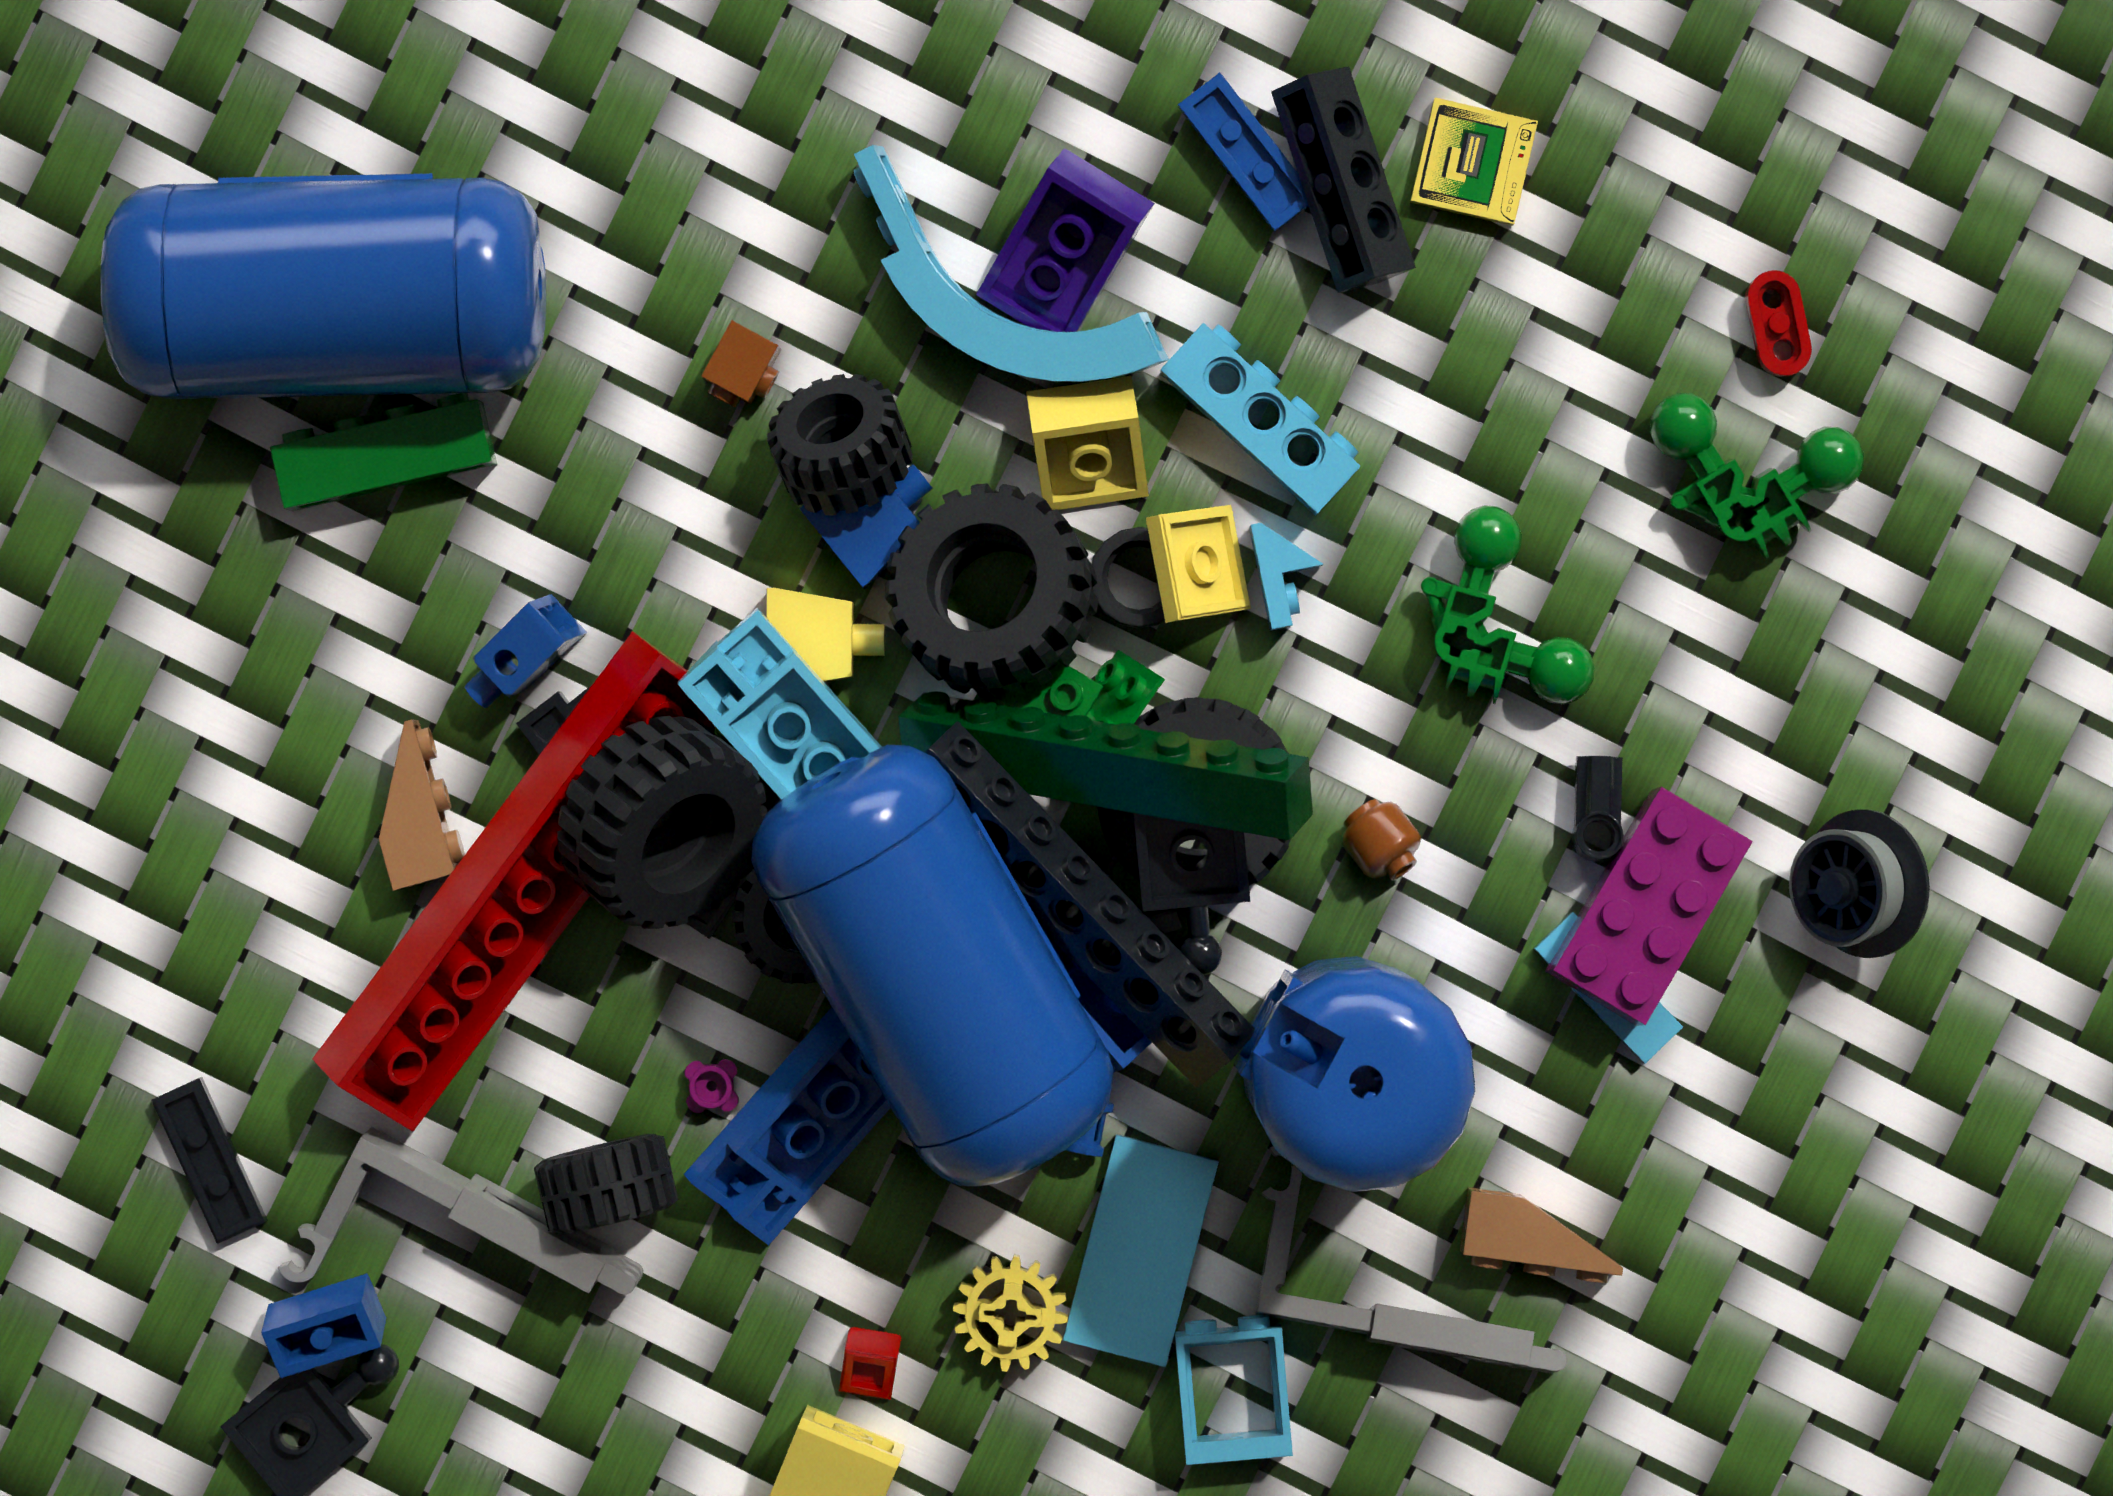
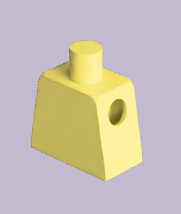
M767 588V619L824 682L852 678L854 676V656H885V624H854L853 602L779 588Z

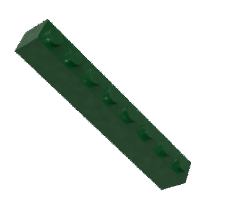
M940 691L924 692L898 716L902 745L914 747L922 752L929 749L951 726L959 721L1029 795L1284 840H1291L1313 815L1309 757L1288 754L1285 750L1279 748L1258 749L1240 746L1231 740L1210 741L1192 738L1178 731L1163 733L1140 729L1137 725L1131 723L1115 725L1097 722L1083 715L1068 717L1044 713L1043 710L1035 707L1020 709L1002 706L988 699L973 701L949 697L947 693Z

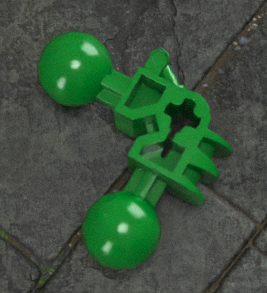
M1676 393L1668 396L1656 406L1650 419V434L1654 445L1666 456L1675 460H1686L1697 478L1687 487L1673 493L1670 497V505L1676 510H1685L1704 518L1705 523L1716 527L1723 536L1736 541L1751 539L1765 559L1769 557L1766 543L1777 538L1787 547L1791 544L1788 530L1799 524L1807 532H1811V527L1795 500L1813 489L1820 493L1836 494L1847 490L1859 479L1864 467V453L1860 442L1849 431L1840 427L1825 426L1812 431L1803 439L1797 451V462L1779 474L1775 468H1768L1755 476L1751 488L1742 486L1744 473L1736 460L1728 459L1724 461L1713 444L1717 435V419L1713 408L1703 398L1692 393ZM1766 497L1769 498L1767 503L1751 510L1752 513L1746 517L1749 526L1745 530L1736 525L1729 527L1727 520L1733 516L1730 507L1734 503L1738 507L1747 508L1758 505ZM1699 498H1701V500L1703 501V503H1700V502H1698V501H1696V500H1698Z
M1484 505L1471 509L1461 518L1455 529L1454 544L1458 556L1464 562L1458 586L1436 580L1433 577H1427L1421 583V590L1426 594L1433 614V618L1430 619L1436 633L1434 643L1436 651L1444 661L1451 664L1444 690L1448 689L1453 679L1468 683L1467 696L1473 698L1479 686L1494 690L1493 704H1496L1506 671L1528 678L1534 692L1541 699L1551 704L1565 705L1577 701L1588 692L1594 680L1595 669L1591 654L1581 643L1571 638L1555 637L1542 642L1538 647L1514 641L1517 633L1501 628L1488 633L1481 620L1492 614L1496 600L1495 596L1489 595L1494 574L1496 571L1505 569L1515 561L1521 549L1522 534L1519 524L1514 517L1498 506ZM1441 598L1448 599L1446 609ZM1457 626H1464L1467 628V638L1474 640L1473 643L1491 648L1492 651L1488 653L1471 648V650L1462 649L1459 657L1449 654L1450 645L1443 642V636L1445 632L1454 633Z

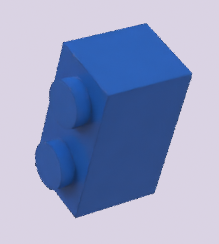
M366 1273L268 1304L261 1334L280 1378L381 1347L387 1318L370 1277Z

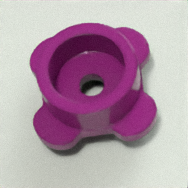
M723 1059L718 1064L704 1065L701 1061L697 1060L688 1064L685 1069V1076L690 1081V1095L686 1099L688 1108L695 1113H702L706 1108L718 1107L725 1112L733 1110L739 1102V1097L734 1092L733 1078L737 1074L736 1065L728 1059ZM709 1081H714L717 1084L715 1091L707 1089Z

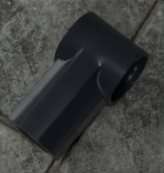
M1576 756L1574 828L1571 840L1576 853L1585 860L1593 862L1605 860L1616 854L1622 846L1624 837L1621 826L1623 757ZM1589 823H1602L1610 831L1611 841L1605 851H1593L1585 844L1583 834L1584 829Z

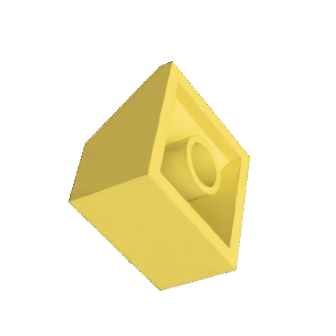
M1131 376L1026 392L1041 494L1052 510L1149 496L1139 418Z

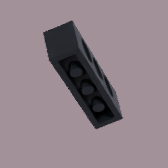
M1349 66L1308 74L1271 91L1337 292L1341 293L1377 284L1416 268Z

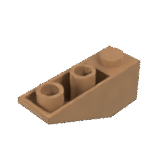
M413 719L405 721L403 725L379 836L393 891L447 877L465 855L458 830L449 831L444 811L451 809L447 786L443 778L435 780L430 763L431 759L437 758V750L429 727L421 729L419 720Z
M1468 1187L1460 1251L1463 1255L1472 1256L1471 1265L1502 1269L1503 1260L1524 1263L1523 1272L1545 1276H1555L1556 1267L1577 1270L1576 1279L1598 1283H1608L1609 1274L1622 1276L1623 1267L1521 1194Z

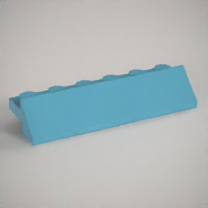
M758 608L719 642L716 640L677 682L679 687L734 748L752 763L758 774L781 800L823 771L851 757H866L871 752L882 747Z

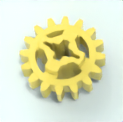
M1014 1254L1009 1267H1003L1000 1259L995 1256L991 1259L992 1271L986 1273L978 1266L972 1269L974 1278L977 1281L975 1285L961 1282L959 1290L968 1299L967 1302H956L953 1305L954 1312L965 1315V1320L955 1325L956 1333L969 1332L971 1338L965 1344L964 1349L970 1352L980 1347L983 1350L982 1365L986 1366L993 1357L1001 1358V1370L1007 1372L1011 1359H1018L1022 1368L1026 1370L1030 1368L1029 1355L1036 1353L1043 1360L1049 1357L1048 1350L1044 1345L1047 1340L1052 1343H1061V1334L1053 1328L1055 1324L1068 1322L1067 1314L1056 1311V1306L1066 1301V1294L1059 1292L1052 1294L1050 1288L1055 1284L1057 1277L1053 1273L1041 1279L1038 1276L1040 1269L1039 1261L1035 1260L1027 1270L1021 1268L1019 1255ZM1005 1278L1004 1289L992 1299H978L981 1292L988 1285ZM1023 1280L1033 1285L1039 1291L1046 1306L1030 1301L1022 1291ZM1007 1300L1017 1301V1309L1026 1312L1025 1317L1016 1318L1015 1326L1005 1325L1004 1316L996 1314L995 1311L996 1309L1005 1308ZM976 1320L987 1322L999 1335L998 1345L989 1341L981 1333ZM1029 1327H1043L1034 1340L1026 1345L1017 1347V1337Z

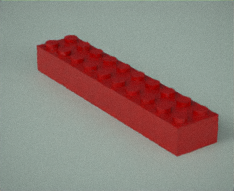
M633 631L312 1058L338 1087L412 1132L416 1129L590 896L567 874L562 864L557 839V831L563 829L558 825L561 805H567L569 798L566 795V790L571 780H578L583 772L581 765L589 755L595 757L603 749L601 743L610 736L623 735L625 727L636 722L644 721L648 725L649 718L682 716L693 719L698 724H703L712 732L716 728L677 684L688 670Z

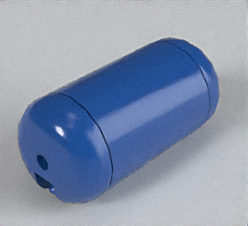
M432 173L218 178V183L159 184L141 188L120 203L106 226L103 239L100 271L101 306L108 352L115 368L125 382L142 393L167 399L492 393L510 389L529 376L539 360L543 346L546 322V271L543 249L540 246L539 240L540 232L537 213L525 196L503 181L486 178L433 179Z
M886 745L871 752L866 757H851L823 771L780 800L767 812L753 839L751 861L757 879L919 1157L934 1173L959 1186L994 1185L1017 1177L1045 1163L1070 1147L1094 1126L1108 1105L1112 1092L1114 1069L1108 1051L1078 1000L1081 996L978 815L976 812H970L949 773L935 757L907 745Z
M1358 956L1315 960L1293 973L1287 970L1283 971L1280 979L1269 989L1251 1022V1025L1255 1028L1251 1039L1241 1049L1234 1063L1239 1074L1244 1078L1245 1094L1276 1152L1309 1179L1351 1192L1396 1188L1434 1168L1462 1135L1476 1091L1472 1048L1451 1008L1419 981L1399 969Z

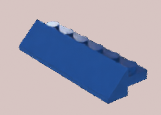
M832 1007L684 1173L691 1184L726 1209L735 1221L768 1246L891 1108Z

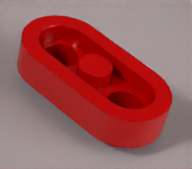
M1777 270L1764 272L1749 284L1745 295L1756 356L1761 367L1769 374L1777 377H1788L1801 371L1809 362L1812 353L1802 296L1797 282L1789 274ZM1772 289L1779 293L1781 302L1777 308H1769L1764 304L1762 297L1765 290ZM1784 341L1790 345L1792 353L1788 360H1780L1774 355L1773 347L1776 342Z

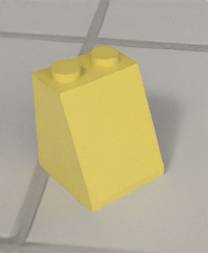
M807 1405L769 1496H886L901 1461L905 1445Z

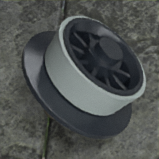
M1857 809L1846 811L1827 821L1815 835L1810 837L1800 847L1793 860L1789 876V892L1792 906L1803 927L1817 940L1835 946L1839 950L1855 957H1884L1903 948L1918 932L1928 908L1930 892L1929 875L1925 858L1918 843L1900 822L1876 810Z

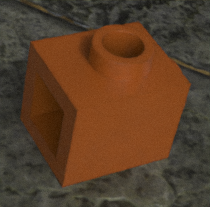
M731 320L701 376L705 381L712 384L707 393L736 408L740 399L752 405L756 396L765 399L779 374V371L772 368L781 352V348L779 345Z

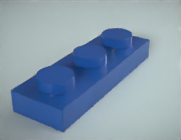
M1220 72L1178 104L1180 111L1274 233L1309 206L1297 171Z

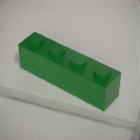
M459 393L437 399L438 408L418 412L416 405H407L385 411L387 420L366 424L365 417L361 416L333 423L335 432L314 436L313 428L282 434L283 443L270 446L284 509L289 511L301 510L497 465L484 403L478 399L469 401L468 393Z

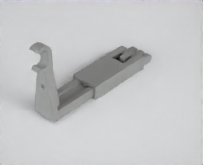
M371 1127L358 1141L317 1225L302 1224L298 1228L300 1237L311 1240L315 1246V1252L308 1266L305 1268L297 1267L291 1260L282 1263L278 1267L279 1272L286 1279L298 1283L308 1281L319 1271L373 1168L451 1209L448 1218L587 1293H590L596 1282H600L614 1291L626 1295L634 1290L643 1276V1268L639 1263L615 1251V1248L584 1231L563 1234L548 1231L543 1209L478 1174H475L470 1180L374 1127Z
M1273 1146L1269 1148L1274 1157L1281 1156ZM1291 1164L1287 1189L1277 1191L1269 1187L1261 1193L1263 1197L1275 1202L1257 1299L1256 1315H1267L1278 1319L1367 1334V1342L1553 1374L1566 1367L1567 1357L1562 1351L1533 1346L1534 1331L1382 1304H1375L1370 1310L1277 1293L1276 1287L1281 1288L1285 1283L1302 1172Z

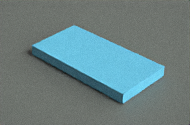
M1116 1134L1063 1341L1166 1367L1216 1175L1218 1160Z

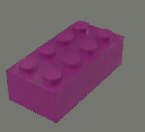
M1662 786L1651 790L1624 835L1622 846L1610 859L1545 972L1636 1026L1646 1025L1753 841Z

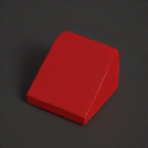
M851 1327L845 1347L839 1391L891 1400L901 1336L894 1333Z

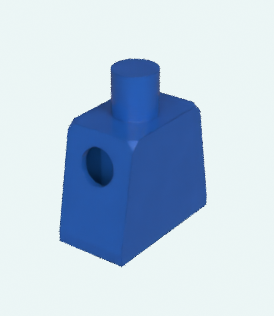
M914 464L907 468L909 472L905 479L895 483L897 489L890 495H882L878 498L879 503L871 507L868 504L859 507L858 512L847 514L845 510L839 511L837 515H825L823 509L813 513L807 511L804 505L799 508L864 589L870 586L887 567L890 554L893 552L899 553L903 549V546L898 541V537L904 528L909 526L914 530L920 523L909 507L931 491L933 487Z
M552 594L530 601L474 656L473 660L481 670L465 685V689L484 708H488L502 693L510 698L524 692L573 647L587 631ZM511 653L516 656L518 666L513 663Z

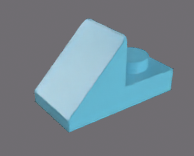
M1252 524L1249 530L1270 631L1291 627L1293 625L1291 615L1299 614L1300 607L1294 582L1284 584L1283 574L1317 568L1324 564L1264 524Z

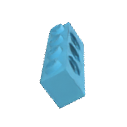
M1203 322L1160 369V375L1316 516L1361 467L1354 460V457L1359 453L1358 450L1338 432L1335 431L1329 437L1315 425V421L1320 416L1300 397L1296 395L1290 402L1275 388L1280 379L1263 363L1256 360L1251 366L1236 353L1241 344L1226 329L1217 324L1211 330ZM1228 366L1236 371L1239 376V386L1234 392L1220 394L1212 389L1209 383V374L1216 367ZM1261 401L1272 404L1278 412V423L1269 430L1255 428L1248 418V410L1253 404ZM1306 437L1314 442L1317 447L1315 462L1308 466H1299L1290 460L1287 448L1293 439Z

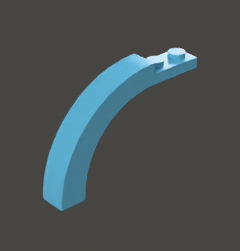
M871 145L854 154L859 167L854 169L857 183L867 198L874 196L882 215L876 217L878 227L886 242L890 246L896 244L899 249L898 252L881 260L883 266L909 306L930 328L953 346L973 358L1000 370L1024 377L1049 381L1082 382L1116 378L1144 371L1169 361L1147 312H1138L1111 325L1092 330L1055 332L1018 324L984 307L967 294L951 278L939 262L922 230L884 147Z

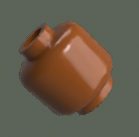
M1373 799L1357 808L1344 821L1343 825L1346 831L1343 834L1342 845L1367 877L1375 879L1388 875L1391 880H1395L1406 874L1417 863L1413 855L1420 846L1421 835L1397 804L1393 802L1380 804L1377 799Z

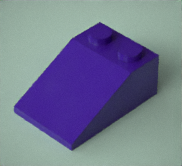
M1064 148L1047 168L976 295L1026 326L1055 332H1078L1155 203Z

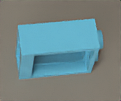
M1267 1315L1239 1317L1238 1326L1217 1328V1322L1214 1319L1185 1322V1331H1175V1344L1186 1465L1293 1456L1281 1324L1270 1323V1318ZM1268 1340L1276 1429L1197 1436L1189 1347Z

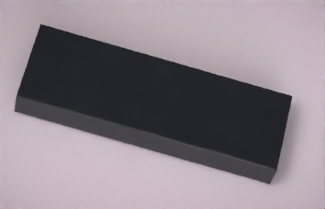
M203 1077L152 1099L154 1108L216 1243L219 1244L267 1222V1217Z

